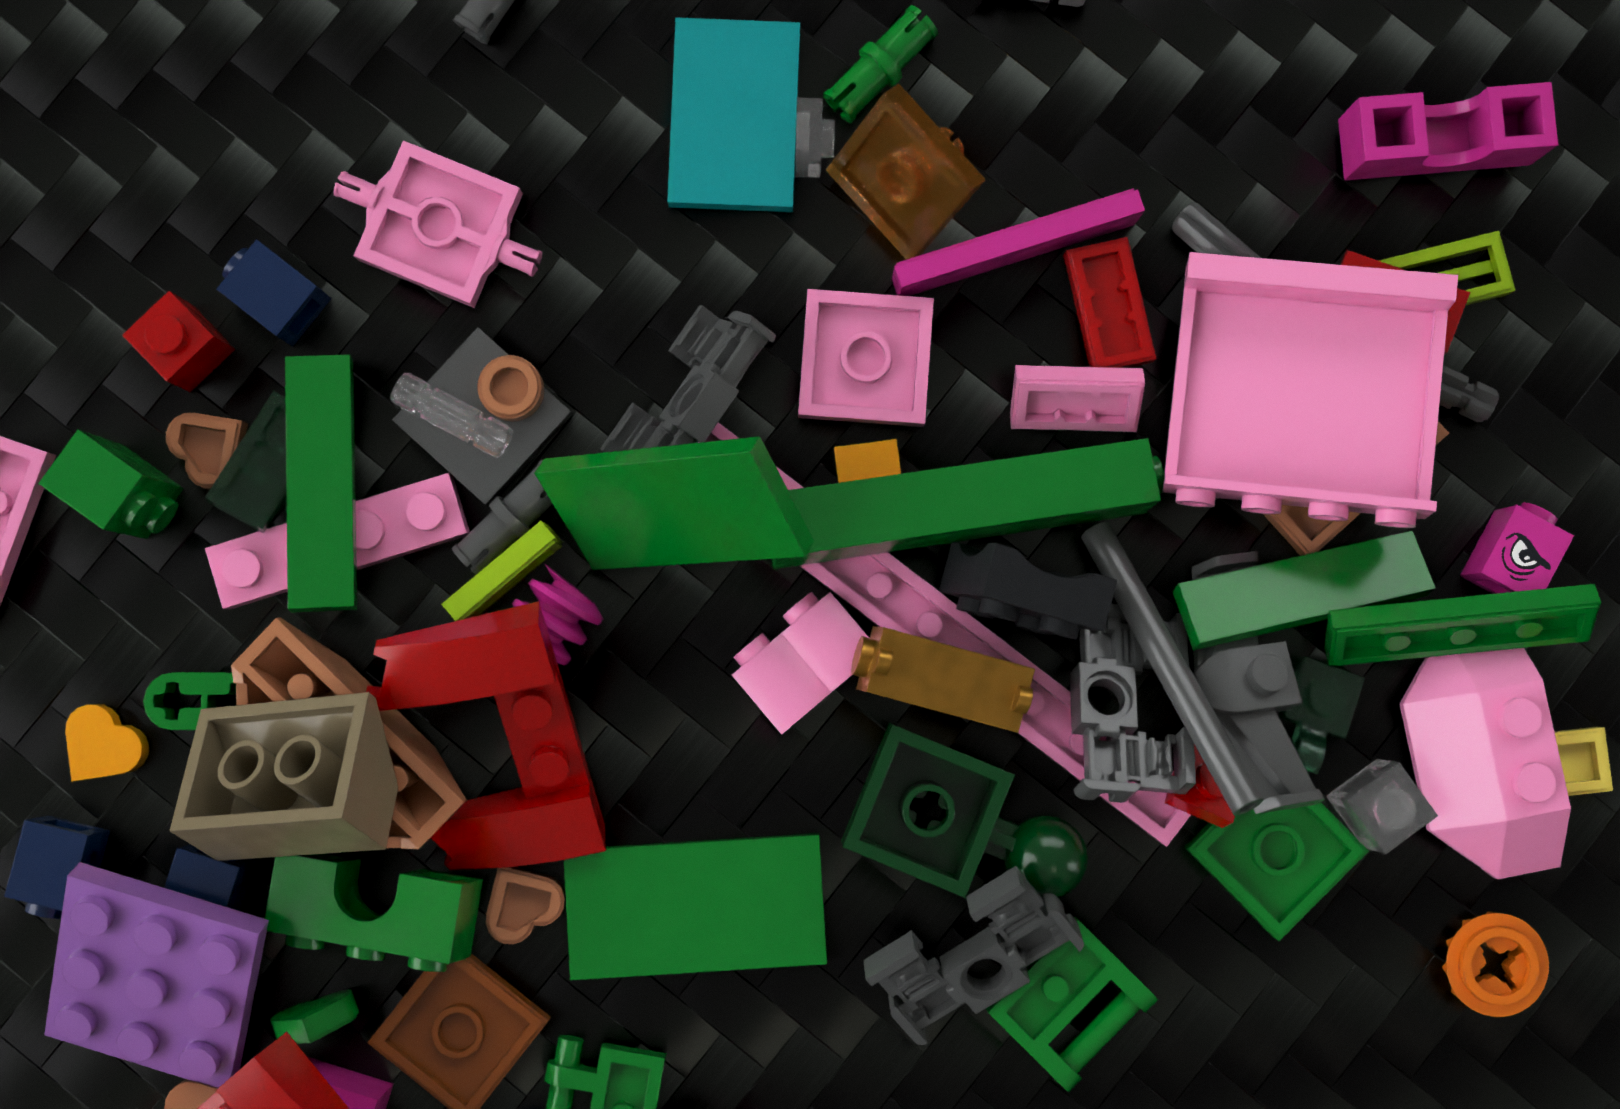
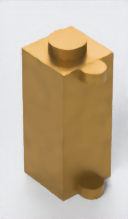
M873 626L870 638L861 636L852 661L851 674L859 676L857 690L1016 733L1019 732L1023 714L1028 712L1033 698V689L1030 687L1035 672L1034 668L885 627Z

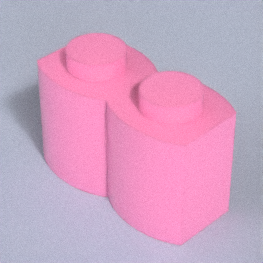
M810 592L783 615V618L790 626L770 642L761 633L733 657L741 666L732 674L733 678L781 734L853 675L851 674V667L858 641L861 636L869 638L831 592L820 601Z

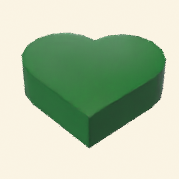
M347 989L287 1008L274 1015L270 1021L276 1039L288 1032L297 1044L312 1043L353 1021L359 1014V1010L352 990Z

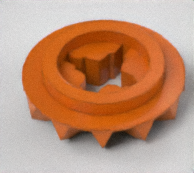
M1486 912V914L1473 919L1462 920V927L1454 937L1446 940L1448 951L1446 962L1442 968L1452 987L1451 993L1475 1012L1491 1017L1515 1015L1530 1007L1545 988L1549 974V959L1546 947L1539 934L1529 924L1515 916ZM1481 944L1499 954L1507 950L1510 951L1507 953L1508 957L1501 963L1502 969L1505 972L1503 976L1508 981V985L1489 973L1478 976L1480 969L1486 964Z

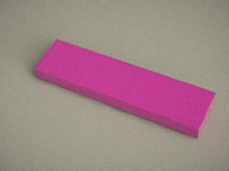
M1134 188L897 262L896 266H894L892 282L896 294L899 296L918 294L1133 226L1145 209L1139 191H1134Z

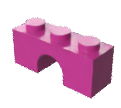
M1552 82L1487 87L1480 94L1472 98L1440 105H1424L1423 92L1359 97L1338 119L1344 180L1529 166L1558 146Z

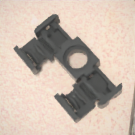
M699 305L668 350L690 367L691 371L660 414L659 418L663 421L660 422L636 404L631 403L600 449L603 452L705 442L739 393L736 386L748 367L768 341L774 342L776 334L750 314L733 311L727 317L733 321L730 322L718 318L703 305Z
M1112 603L1104 631L1079 630L1081 662H1078L1070 673L1072 734L1083 735L1085 777L1073 789L1074 793L1083 800H1096L1100 794L1108 793L1109 801L1118 803L1128 801L1138 790L1186 794L1196 784L1194 743L1186 728L1183 727L1176 735L1167 734L1165 741H1155L1153 737L1146 740V732L1138 731L1135 736L1132 735L1138 728L1136 675H1141L1143 668H1153L1129 624L1126 623L1127 621L1118 604ZM1176 613L1171 621L1165 622L1189 665L1187 632L1180 613ZM1101 686L1112 691L1118 699V713L1105 715L1096 711L1089 703L1088 690L1092 687ZM1100 737H1106V741H1102L1099 739ZM1171 747H1173L1174 775H1175V776H1172L1173 767H1172V749H1171Z
M1014 866L966 896L970 916L975 922L987 916L993 922L989 923V927L940 956L941 966L935 957L927 961L920 953V949L923 948L922 942L911 930L863 960L865 978L871 986L879 982L888 993L892 1018L916 1044L925 1045L928 1044L925 1027L965 1003L975 1014L981 1012L1030 982L1026 966L1069 940L1080 952L1084 947V942L1076 919L1070 913L1065 914L1063 904L1055 894L1045 893L1043 894V902L1037 891L1020 870ZM982 959H992L1002 965L1000 971L988 979H977L967 973L972 964Z

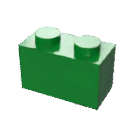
M79 429L38 483L102 530L148 539L151 533H159L170 523L178 510V503L175 500L184 489L126 446Z

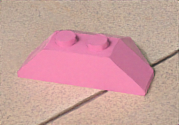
M1524 648L1426 657L1399 704L1426 830L1495 879L1561 867L1571 805L1543 679Z

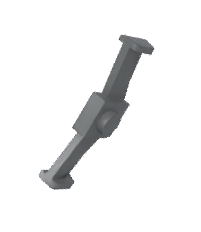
M1244 552L1210 558L1192 567V580L1256 566L1259 563L1258 552ZM1258 636L1194 650L1193 674L1264 799L1260 805L1253 809L1256 814L1311 806L1324 801L1325 799L1320 789H1316L1276 713L1292 710L1302 704L1286 641L1258 645Z

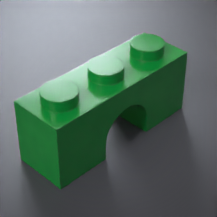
M333 853L275 857L265 919L269 920L268 932L286 935V945L312 950L324 949L325 942L346 945V956L370 961L385 960L386 953L409 957L408 967L429 972L447 971L448 964L471 957L483 879L425 869L400 873L395 900L391 908L383 915L371 910L361 898L358 879L362 858Z

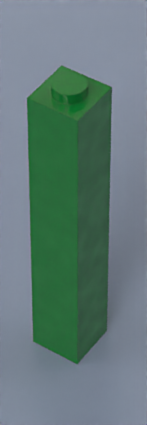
M1146 438L788 490L814 539V543L806 557L771 559L773 569L1144 514L1161 501L1160 494L1162 493L1164 481L1163 466L1158 456H1152L1149 439Z

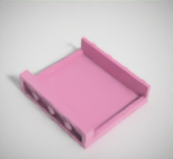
M1189 252L1185 272L1162 493L1176 494L1175 503L1192 507H1214L1215 498L1241 500V510L1252 513L1280 514L1282 505L1308 507V517L1313 519L1347 521L1349 512L1375 514V524L1395 528L1416 527V519H1426L1436 512L1437 501H1431L1430 498L1448 310L1456 302L1458 275Z

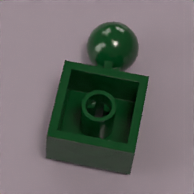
M891 723L888 724L841 840L842 847L964 898H966L983 853L1005 861L1007 871L1016 866L1042 899H1044L1043 894L1045 893L1055 894L1060 898L1074 890L1083 879L1088 863L1085 842L1076 828L1067 821L1053 816H1037L1017 825L998 817L1015 774ZM927 791L936 792L934 802L943 808L940 817L928 816L923 825L915 823L917 814L910 807L913 798L923 799Z

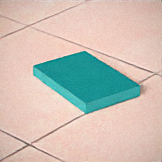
M675 17L667 199L669 208L793 212L800 22Z

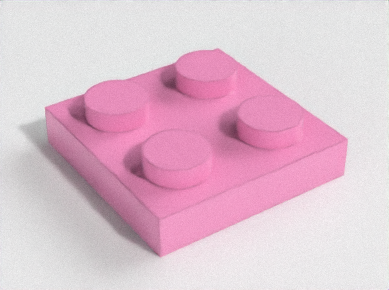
M807 289L798 418L924 427L934 298Z

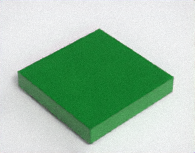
M1321 802L1311 806L1256 814L1252 809L1235 816L1234 822L1224 828L1208 823L1184 847L1277 941H1280L1369 852Z

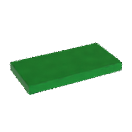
M760 436L545 458L534 472L593 570L806 557L814 543L811 533Z
M819 833L607 846L604 852L564 860L570 981L827 964Z

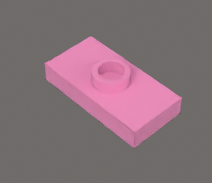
M1015 365L1010 408L1011 429L1137 432L1145 387L1143 368Z

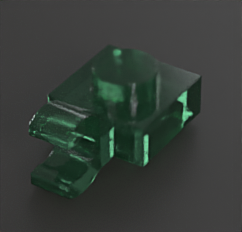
M1300 657L1297 660L1294 674L1302 704L1292 710L1281 711L1279 718L1296 723L1291 742L1307 773L1318 774L1325 756L1326 736L1330 735L1338 739L1346 738L1365 678L1333 666H1328L1325 663L1308 657Z

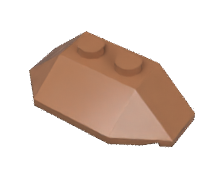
M281 617L275 618L231 665L233 683H236V705L365 693L367 685H371L346 659ZM397 709L379 711L398 783V792L386 848L420 849L467 799L438 750Z

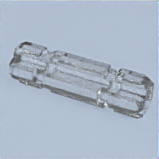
M404 373L398 379L390 399L400 408L414 415L420 412V418L466 443L473 440V446L493 457H500L506 450L513 434V430L507 424L492 416L487 417V419L483 418L484 413L479 409L437 387L431 390V385L411 373Z

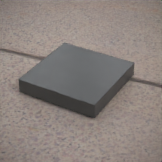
M477 328L392 421L482 503L489 507V504L502 493L571 418L573 413L544 387L542 403L530 417L511 422L501 420L491 414L480 401L478 379L482 370L489 362L508 354L480 328Z

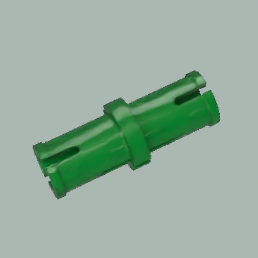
M910 5L906 9L905 14L876 43L868 41L859 50L860 59L830 89L823 93L825 101L834 112H837L840 108L843 110L840 117L846 122L852 123L856 119V115L886 85L894 87L902 79L901 70L931 40L938 36L939 33L936 26L927 15L919 21L918 17L922 14L919 8Z

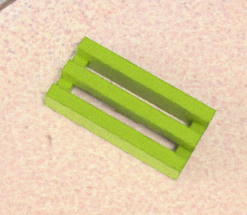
M1499 231L1379 260L1406 270L1488 249L1490 260L1438 273L1458 275V282L1494 273L1495 283L1465 290L1471 292L1466 305L1506 296L1516 291Z
M539 521L441 605L455 621L483 614L562 547L561 543L563 541L548 524Z

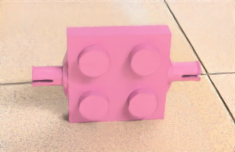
M404 140L391 169L378 181L377 185L348 174L346 171L341 172L338 176L339 181L343 185L335 183L334 196L367 208L366 228L353 255L360 262L473 308L476 306L488 275L498 266L499 262L527 273L531 277L538 270L535 263L540 265L543 255L542 251L534 250L509 239L510 223L523 195L521 189L517 186Z

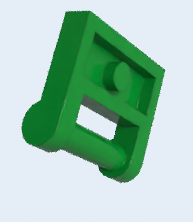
M1076 917L1074 918L1079 925L1084 942L1083 949L1079 952L1069 940L1026 967L1030 982L986 1008L987 1012L1067 1092H1070L1082 1079L1078 1073L1140 1009L1146 1013L1159 1000ZM1112 980L1122 991L1061 1054L1056 1052L1049 1043Z

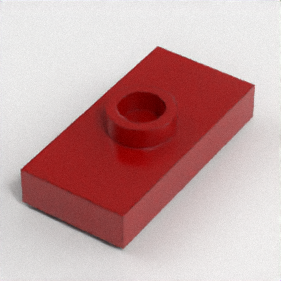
M1128 237L1066 250L1063 256L1089 367L1130 368L1153 363L1156 360V354Z

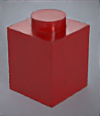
M168 291L122 335L165 381L188 392L196 388L236 350L191 303L171 291Z

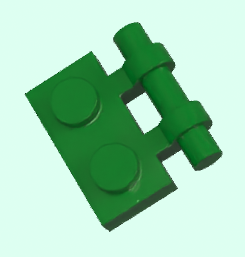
M570 1035L558 1036L555 1059L547 1061L544 1081L550 1084L546 1109H572L575 1090L593 1093L590 1109H657L667 1053L603 1043L600 1049L598 1067L595 1068L580 1063L584 1042L582 1038Z

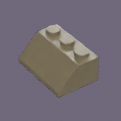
M369 692L201 709L170 832L217 861L385 850L398 792V783L376 698Z

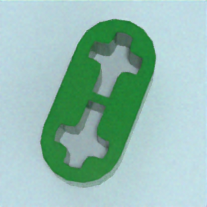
M171 672L162 674L152 680L145 691L143 700L145 713L151 722L160 728L196 730L201 709L216 708L217 695L236 694V683H233L232 673ZM176 683H179L181 694L201 695V707L180 709L178 719H175L176 713L174 708L164 707L163 702L164 695L175 693Z

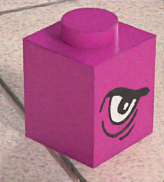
M1523 502L1520 506L1514 505L1494 510L1460 576L1492 594L1546 589L1574 535L1555 526L1558 518L1554 514L1531 503Z

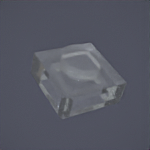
M797 98L796 177H820L821 158H834L835 120L822 119L823 98Z

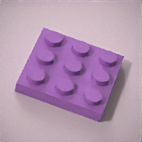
M79 862L67 875L44 1035L194 1082L219 1088L240 1070L269 920Z

